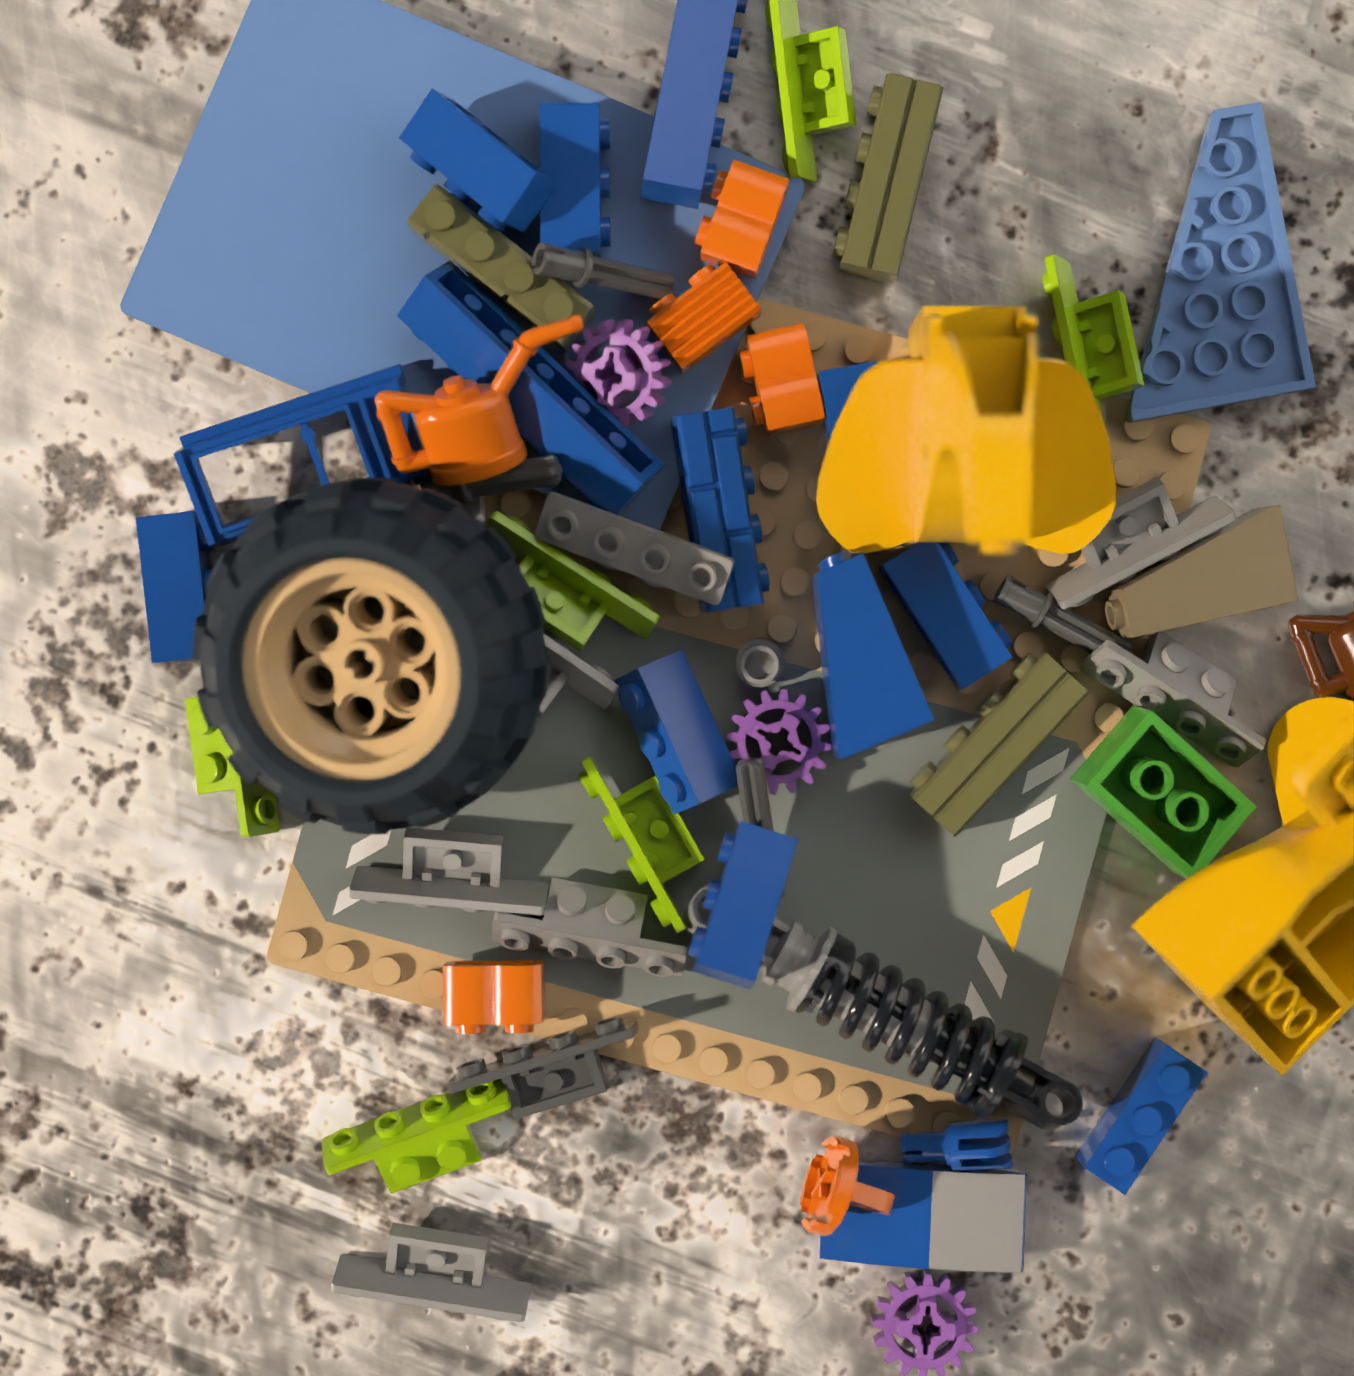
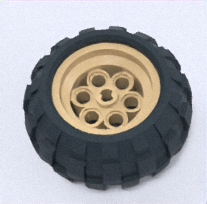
M355 478L348 481L319 485L276 503L262 512L247 525L246 530L229 550L223 552L214 566L206 583L205 593H207L203 613L196 618L194 629L193 660L200 661L199 665L204 688L198 690L197 697L208 728L218 726L222 736L233 752L232 755L226 758L227 761L249 785L260 782L276 795L280 801L277 807L314 824L321 819L342 825V830L350 833L387 834L393 829L424 828L454 816L459 810L485 795L516 762L534 732V725L542 699L546 696L549 679L550 660L545 648L543 625L546 622L542 606L533 586L529 587L523 573L513 559L516 554L506 541L492 527L487 529L476 518L464 511L463 505L456 500L430 488L423 490L410 485L396 483L393 479ZM367 596L376 597L382 602L385 612L382 620L372 618L366 611L365 601ZM323 615H328L337 622L339 627L337 639L326 636L322 631L320 622ZM408 627L417 628L422 632L426 641L424 650H415L409 646L405 637ZM357 650L366 651V659L374 661L375 668L373 672H365L364 664L356 661L355 655ZM319 665L327 667L333 673V688H330L326 683ZM402 677L411 678L419 685L421 690L419 700L410 699L402 692ZM357 696L366 697L373 703L375 707L374 718L359 713L356 707Z

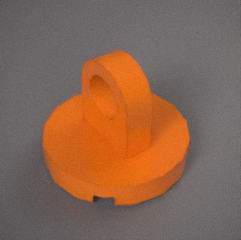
M837 1135L826 1139L822 1146L828 1149L824 1156L816 1154L815 1158L812 1159L804 1180L800 1205L801 1211L808 1213V1218L801 1220L803 1228L810 1233L823 1237L828 1236L840 1225L849 1205L879 1214L890 1215L895 1195L856 1181L859 1167V1153L856 1143Z

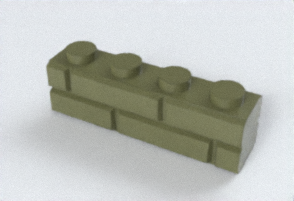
M889 73L886 75L883 87L873 86L867 110L868 115L876 116L872 134L862 132L855 159L857 162L864 163L860 181L852 179L850 181L844 208L853 210L849 228L839 226L833 255L841 257L839 266L841 272L862 277L866 276L870 279L886 283H895L897 280L944 89L941 85L922 80L916 81L910 77Z
M438 183L432 187L407 220V224L414 235L446 260H451L464 274H470L473 281L533 328L571 318L570 315L580 314L585 329L596 315L594 305L561 279L536 275L533 272L535 267H532L533 257ZM582 331L576 335L574 332L553 341V343L566 353L570 349L572 342L577 340Z
M1040 652L1036 657L1031 653L1025 655L1010 672V675L1015 680L1003 693H1000L997 689L993 690L976 709L982 716L968 730L964 725H961L943 745L948 750V753L936 765L928 761L910 780V783L915 788L909 795L955 838L1090 693L1045 652Z

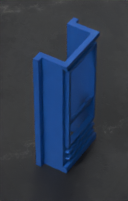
M401 364L180 436L183 447L173 454L208 546L217 542L220 543V546L236 542L246 530L247 525L262 512L223 524L199 458L300 425L302 429L300 437L307 443L321 484H329L330 481L314 440L316 437L315 430L309 427L308 422L343 410L346 412L369 477L367 478L393 479L396 483L404 484L411 479L414 483H418L422 476L430 474L429 469L409 474H403L397 469L391 460L392 452L382 422L378 420L376 415L378 410L375 398L378 393L384 390L403 392L402 387L407 381ZM401 412L400 416L411 449L414 451L423 449L411 413Z

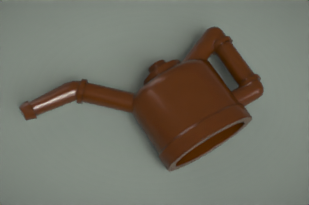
M1354 612L1346 615H1295L1291 617L1288 621V629L1292 636L1290 640L1291 643L1294 642L1308 676L1309 688H1312L1315 695L1319 698L1330 697L1346 691L1348 699L1354 701ZM1314 634L1328 635V643L1340 672L1328 675L1313 638Z

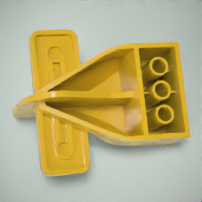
M1325 697L1302 702L1282 715L1270 734L1267 749L1268 760L1283 826L1250 845L1225 855L1199 870L1161 898L1132 925L1135 931L1195 995L1281 1076L1354 1004V701L1343 698Z

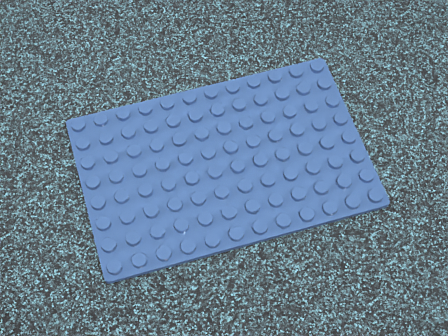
M251 0L123 296L120 307L122 312L131 318L308 393L401 364L407 381L402 387L403 392L434 395L440 387L444 386L443 381L459 375L451 371L446 362L424 341L418 339L397 315L422 278L448 262V260L414 235L407 224V220L436 183L476 214H478L482 206L472 198L469 202H465L450 192L444 186L448 178L438 170L435 174H431L410 159V155L414 150L399 139L431 89L456 100L539 168V103H599L601 119H610V149H601V168H610L611 182L610 198H601V217H610L611 247H601V258L672 274L675 280L672 293L676 299L692 288L688 280L700 269L710 264L701 260L702 246L695 244V239L703 216L712 218L719 200L711 198L712 192L711 194L701 192L698 209L640 198L655 116L382 0ZM720 145V148L710 147L707 162L717 164L713 187L720 169L729 172L733 160L790 179L781 211L756 279L734 272L757 302L803 196L805 184L800 178L791 179L789 173L723 145ZM540 210L525 232L508 225L505 226L503 231L497 229L531 257H533L534 251L540 243ZM712 264V265L715 267V269H717L718 267H720V266H717V265ZM561 279L594 305L596 315L586 328L596 326L599 329V322L613 319L616 325L619 321L631 319L634 332L638 328L647 326L646 321L653 317L649 309L660 300L589 283L582 288L573 286L571 281ZM473 281L524 331L533 328L530 324L524 321L516 313H514L507 306H505L498 299H496L493 295H491L484 288H482L475 281ZM746 327L684 374L680 373L672 361L670 366L661 369V376L672 380L671 386L658 390L666 399L665 403L657 407L650 406L653 412L652 417L643 421L637 418L636 424L626 428L665 465L636 500L618 516L660 531L680 484L670 418L684 414L711 411ZM582 332L581 335L577 338L576 341H579V340H584V341H586L585 338H584L583 332ZM649 332L647 341L650 344L657 342L653 335ZM610 341L603 344L594 357H602L604 347L609 346ZM553 342L541 346L575 378V371L565 367V361L578 357L571 347L565 353ZM662 348L657 352L659 359H670ZM642 390L632 391V398L626 401V405L632 404L639 397ZM411 413V416H412L413 422H414V424H415V427H416L418 436H419V438H420V435H419V432H418V429H417V426H416V423H415V418H414L415 413ZM521 437L528 454L526 459L543 457L531 443ZM561 475V482L557 485L533 488L547 495L551 492H556L593 506L589 499L563 475Z

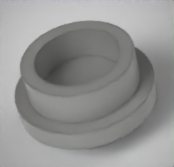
M763 638L752 639L743 644L739 649L735 661L736 670L739 677L748 685L766 687L776 682L781 676L784 669V657L780 648L774 642Z

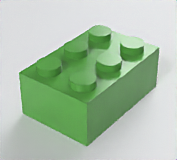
M1132 706L1070 778L1072 782L1171 871L1187 879L1211 862L1257 808L1250 799L1152 710Z

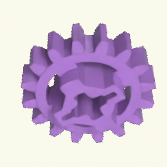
M613 319L599 322V329L596 326L584 329L582 332L586 341L572 342L570 347L578 357L565 361V367L575 371V379L597 399V403L602 404L625 427L636 424L637 418L643 421L652 417L653 412L650 406L657 407L663 405L666 401L658 390L671 386L672 380L661 376V369L671 365L670 359L658 358L657 352L663 347V342L657 341L650 344L647 341L650 328L647 326L638 328L633 332V321L631 319L619 321L617 325ZM610 341V345L604 347L603 356L599 358L594 357L598 349ZM642 390L639 397L632 404L626 405V401L632 398V391Z
M781 689L778 699L772 701L770 695L765 690L761 692L760 705L756 706L748 699L743 702L748 712L745 717L732 715L731 720L739 726L738 732L726 734L725 739L737 744V749L729 753L732 759L740 758L742 760L749 758L745 744L746 734L757 740L761 754L759 758L764 762L766 782H769V793L776 795L781 783H785L790 793H795V780L801 778L809 785L814 782L809 772L812 766L825 769L826 764L818 758L819 751L831 750L832 745L821 742L820 735L829 731L830 727L826 724H816L814 719L818 717L822 710L816 707L807 712L803 708L806 701V696L803 694L792 703L788 701L787 689ZM767 710H785L780 720L775 723L766 725L755 719ZM801 719L806 724L810 733V749L800 744L796 728ZM781 728L785 729L788 732L785 740L791 744V747L798 750L799 753L779 750L776 755H772L768 752L771 744L765 740L763 735L757 732L758 729L765 733L770 732L774 734L778 733ZM792 759L801 764L799 768L783 775L771 774L779 762Z
M924 1269L921 1280L914 1281L909 1271L904 1272L905 1284L899 1287L892 1281L887 1283L891 1294L889 1299L880 1296L876 1297V1305L883 1311V1314L871 1316L872 1326L883 1329L873 1336L876 1347L888 1346L882 1354L884 1361L889 1364L899 1359L898 1369L900 1374L904 1376L910 1371L911 1367L917 1369L918 1376H927L928 1369L935 1368L938 1376H945L944 1364L950 1362L953 1366L960 1368L962 1363L958 1356L959 1351L972 1353L974 1350L972 1342L966 1335L978 1333L979 1328L976 1322L966 1318L976 1313L975 1307L972 1302L961 1303L967 1294L962 1285L949 1290L951 1280L945 1273L937 1282H934L929 1269ZM915 1296V1299L904 1309L899 1308L904 1301ZM936 1296L947 1301L954 1309L956 1315H951L950 1311H941L937 1307ZM927 1307L933 1324L927 1325L926 1332H923L922 1341L916 1325L922 1323ZM893 1334H898L900 1338H908L912 1343L913 1353L904 1349L896 1341ZM945 1340H949L945 1347L934 1353V1350Z

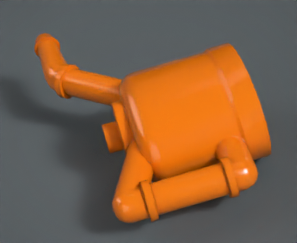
M570 315L571 318L525 331L519 338L516 337L513 341L514 346L491 384H477L474 380H463L461 376H453L443 381L444 386L440 387L434 395L389 390L378 393L375 398L378 410L376 415L378 420L382 422L392 452V463L403 474L429 469L432 481L436 485L443 486L463 485L502 474L522 463L528 454L524 441L520 437L508 394L530 357L536 354L537 348L574 332L576 335L584 330L581 315ZM401 412L415 413V423L424 449L417 451L411 449L400 416Z

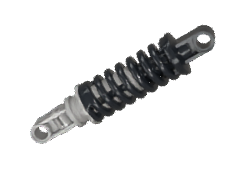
M709 886L700 889L690 900L684 911L685 925L693 935L697 926L705 929L707 926V922L698 913V904L704 902ZM775 916L759 971L763 973L762 982L769 986L776 983L777 986L785 988L789 992L786 1003L787 1010L798 1013L806 1010L812 1013L816 1006L819 1007L820 1010L816 1016L817 1024L827 1026L833 1016L843 1021L839 1029V1035L842 1038H851L856 1029L866 1034L862 1041V1048L867 1052L874 1051L879 1042L889 1046L885 1054V1061L891 1065L897 1064L902 1055L909 1058L915 1053L908 1066V1073L914 1078L921 1076L929 1061L938 1065L931 1079L932 1088L937 1091L944 1089L953 1074L961 1078L954 1093L955 1101L975 1111V1115L982 1119L988 1117L997 1105L1002 1106L1043 1130H1053L1070 1124L1080 1116L1083 1108V1099L1080 1091L1071 1082L1060 1078L1024 1057L1028 1044V1037L1020 1032L1015 1033L1012 1030H1002L995 1034V1025L992 1019L980 1016L972 1021V1012L969 1006L959 1003L949 1008V1000L944 992L933 991L926 996L925 984L919 978H911L902 984V971L895 965H888L879 972L880 961L874 953L866 952L855 960L856 948L854 943L836 933L837 930L829 927L817 938L811 936L808 932H804L802 924L793 921L788 926ZM1048 1093L1055 1094L1061 1100L1063 1110L1059 1118L1050 1114L1046 1108L1045 1100Z

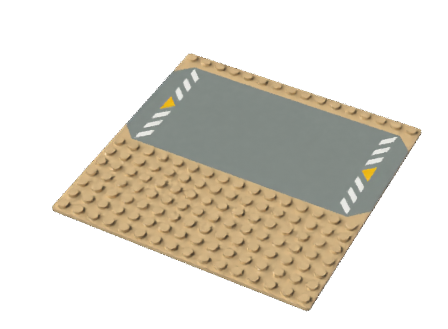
M761 298L757 301L762 309L761 315L746 327L711 410L734 407L735 416L743 417L745 421L747 446L740 447L743 466L750 465L755 483L754 495H748L751 515L757 514L759 516L762 528V543L755 544L758 563L766 564L770 581V590L762 592L764 603L715 612H700L698 599L667 587L651 586L641 581L635 575L621 570L614 571L603 568L592 559L568 551L571 559L587 569L594 568L601 571L611 580L613 586L625 594L643 598L651 605L653 612L660 616L649 637L643 639L605 614L581 652L569 645L573 654L589 665H597L603 668L615 680L641 666L683 649L729 752L737 749V744L725 739L726 734L738 732L739 726L731 720L732 715L745 717L748 712L743 702L748 699L756 706L760 705L761 692L765 690L770 695L772 701L778 699L781 689H787L788 701L792 703L803 694L806 696L803 708L808 712L813 708L819 707L822 711L814 720L817 725H828L811 578L817 572H820L818 564L822 560L847 550L827 530L819 516L816 502L818 478L828 447L825 424L822 423L768 436L766 435L764 424L755 426L749 397L757 396L756 386L753 377L744 378L739 350L747 348L746 335L804 323L816 376L819 371L876 360L879 363L888 359L908 358L907 338ZM1114 395L1099 400L1103 422L1108 433L1115 471L1116 498L1157 477L1164 483L1176 515L1189 509L1211 433L1210 424L1206 420L1184 414L1128 423L1126 413L1130 399ZM420 482L415 483L417 488H420ZM679 484L660 531L689 542L681 486ZM438 486L430 487L432 490L440 489ZM532 488L481 496L485 502L486 521L483 525L486 527L493 512L498 511L505 516L512 515L517 517L535 535L547 494ZM464 499L456 500L459 503L465 502ZM912 540L890 549L865 553L864 556L934 720L842 760L835 758L832 750L819 751L818 758L826 764L825 769L812 766L809 772L814 782L809 785L801 778L795 780V793H790L785 783H781L776 795H772L769 793V782H767L774 831L798 839L784 885L785 896L780 899L775 916L788 926L793 921L802 924L804 932H808L811 936L817 938L829 927L837 930L836 933L854 943L856 948L855 960L866 952L874 953L880 961L879 972L888 965H895L902 971V984L911 978H919L925 984L926 996L933 991L944 992L949 1000V1008L959 1003L969 1006L972 1012V1021L980 1016L992 1019L995 1025V1034L1002 1030H1012L1015 1033L1020 1032L1028 1037V1044L1024 1057L1038 1065L1107 814L1070 778L1128 710L1136 705L1081 671L1080 668L1083 660L1091 653L1040 625L1036 628L1029 626V620L993 602L1000 584L1008 574L1045 595L1047 593L1046 583L1086 563L1081 550L1075 553L1060 554L1036 549L1026 544H1015V554L990 555L981 554V544L948 542L959 560V563L954 565V568L964 582L971 579L975 583L986 602L980 608L990 623L995 620L1000 622L1012 641V645L1007 649L1013 658L963 690L956 689L878 569L917 542ZM849 551L852 558L862 554ZM515 556L513 559L519 567L522 560ZM1113 584L1094 594L1089 602L1081 606L1069 607L1068 609L1116 634L1115 630H1112L1107 622L1105 604L1109 601L1107 590L1117 584ZM367 596L365 601L366 611L372 618L382 620L385 613L382 602L376 597ZM408 627L405 637L409 646L415 650H424L426 641L422 632L417 628ZM543 628V633L545 635H547L548 637L558 638L557 636ZM1154 633L1123 639L1133 645L1131 654L1142 659L1147 639ZM756 638L768 639L774 642L780 648L784 657V669L781 676L776 682L766 687L748 685L739 677L736 670L735 661L739 649L749 640ZM357 650L355 655L356 661L364 664L365 672H373L375 668L374 661L366 659V651ZM1040 652H1045L1090 693L955 838L909 795L915 788L910 783V780L928 761L936 765L948 753V750L943 745L961 725H964L968 730L982 716L976 709L993 690L997 689L1000 693H1003L1015 680L1010 675V672L1025 655L1031 653L1036 657ZM402 677V692L410 699L419 700L421 693L419 685L411 678ZM565 684L541 719L537 718L534 732L516 762L485 795L459 810L454 816L419 829L504 836L502 878L547 882L550 889L551 880L554 877L648 895L640 938L687 947V957L681 976L656 977L648 974L644 969L627 966L608 968L600 965L595 960L578 957L570 960L559 959L550 955L549 952L530 948L523 951L510 950L500 943L491 940L493 918L495 912L498 911L485 910L472 913L461 908L441 906L419 908L407 903L386 902L383 904H371L361 899L350 898V885L357 866L403 869V844L406 828L393 829L387 834H359L343 831L342 825L321 819L315 824L306 820L303 821L267 952V959L273 965L444 1011L443 965L447 961L544 960L545 1020L542 1024H534L533 1032L524 1034L548 1040L559 1033L576 1030L577 1036L595 1031L594 1025L607 1018L622 1016L624 1022L636 1019L639 1030L635 1037L597 1049L598 1054L901 1137L902 1132H943L945 1127L949 1126L950 1121L1008 1119L1009 1131L1007 1135H1009L1011 1142L1009 1153L1013 1159L1023 1118L1000 1105H997L993 1112L985 1119L976 1116L975 1111L954 1099L955 1090L961 1081V1078L956 1075H952L944 1089L938 1091L933 1089L931 1079L938 1065L929 1061L921 1076L918 1078L910 1076L908 1066L915 1053L909 1058L902 1055L899 1062L895 1065L887 1063L885 1061V1054L889 1046L879 1042L874 1051L867 1052L862 1048V1041L866 1036L862 1031L856 1029L851 1038L844 1039L839 1035V1029L843 1021L833 1016L827 1026L817 1024L816 1016L820 1010L819 1007L816 1006L812 1013L806 1010L802 1013L787 1010L786 1003L789 992L785 988L777 986L776 983L769 986L762 982L763 973L760 971L751 989L693 971L696 957L688 955L693 934L687 927L685 930L677 933L672 924L665 928L662 926L650 904L651 901L657 899L648 881L642 885L638 883L626 859L633 856V853L624 838L615 842L602 819L604 815L609 813L602 798L598 796L592 800L578 776L579 773L585 770L581 761L591 756L613 796L616 798L656 775L648 757L644 755L640 748L638 734L629 714L620 704L618 693L609 707L604 710ZM357 696L356 707L359 713L374 718L375 707L373 703L366 697ZM767 710L755 719L766 725L775 723L780 720L785 710ZM801 719L796 728L800 744L810 749V733L806 724ZM781 728L776 734L765 733L758 729L757 732L763 735L765 740L771 744L768 752L772 755H776L779 750L799 753L798 750L791 747V744L785 740L788 733L785 729ZM829 731L821 734L820 741L831 745ZM746 734L745 744L749 758H759L761 754L757 740ZM740 758L732 759L735 766H737L738 761H740ZM792 759L777 763L771 774H787L799 768L801 764ZM738 786L701 804L679 812L705 858L704 861L663 883L683 920L685 908L693 896L700 889L709 886L711 879L721 880L726 863L718 861L717 858L725 833L735 834L740 821H743ZM704 902L698 904V913L704 921L708 922L711 910L703 908ZM532 915L528 917L543 920L544 915ZM491 1024V1025H495V1026H498V1027L505 1028V1025Z

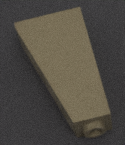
M1280 505L1251 509L1237 517L1232 523L1224 526L1223 530L1217 535L1206 539H1199L1180 549V552L1175 557L1166 561H1158L1138 572L1131 580L1108 589L1109 601L1105 604V614L1110 628L1115 630L1116 635L1121 638H1134L1299 601Z

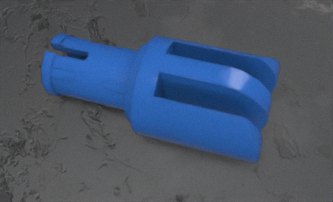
M1008 1119L950 1121L949 1126H946L943 1132H902L901 1152H905V1154H902L903 1163L946 1161L953 1171L1011 1169L1013 1167L1012 1155L1009 1153L1011 1142L1009 1135H1007L1009 1131Z

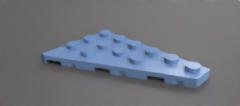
M1261 102L1217 109L1208 117L1140 362L1145 386L1132 391L1126 413L1128 423L1292 394L1316 388Z

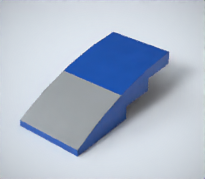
M879 1161L877 1163L859 1162L857 1182L895 1195L890 1215L879 1214L849 1205L847 1212L835 1231L828 1236H820L819 1259L919 1269L1022 1273L1024 1271L1027 1173L995 1169L953 1171L951 1166L941 1163H931L926 1166L890 1161Z

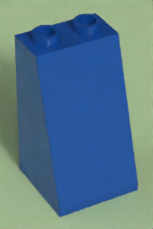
M848 549L822 560L818 564L820 572H817L811 578L828 725L830 727L831 750L834 757L841 760L934 720L864 554L862 553L852 558Z

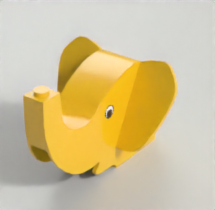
M923 306L908 329V358L880 361L865 371L855 383L833 428L820 470L816 495L819 516L829 533L842 547L851 552L865 554L890 549L914 540V542H967V544H981V554L990 555L1015 554V544H1026L1040 550L1067 554L1081 550L1102 531L1111 519L1116 505V477L1108 433L1092 389L1083 374L1067 361L1037 358V317L1035 315H1026V306Z

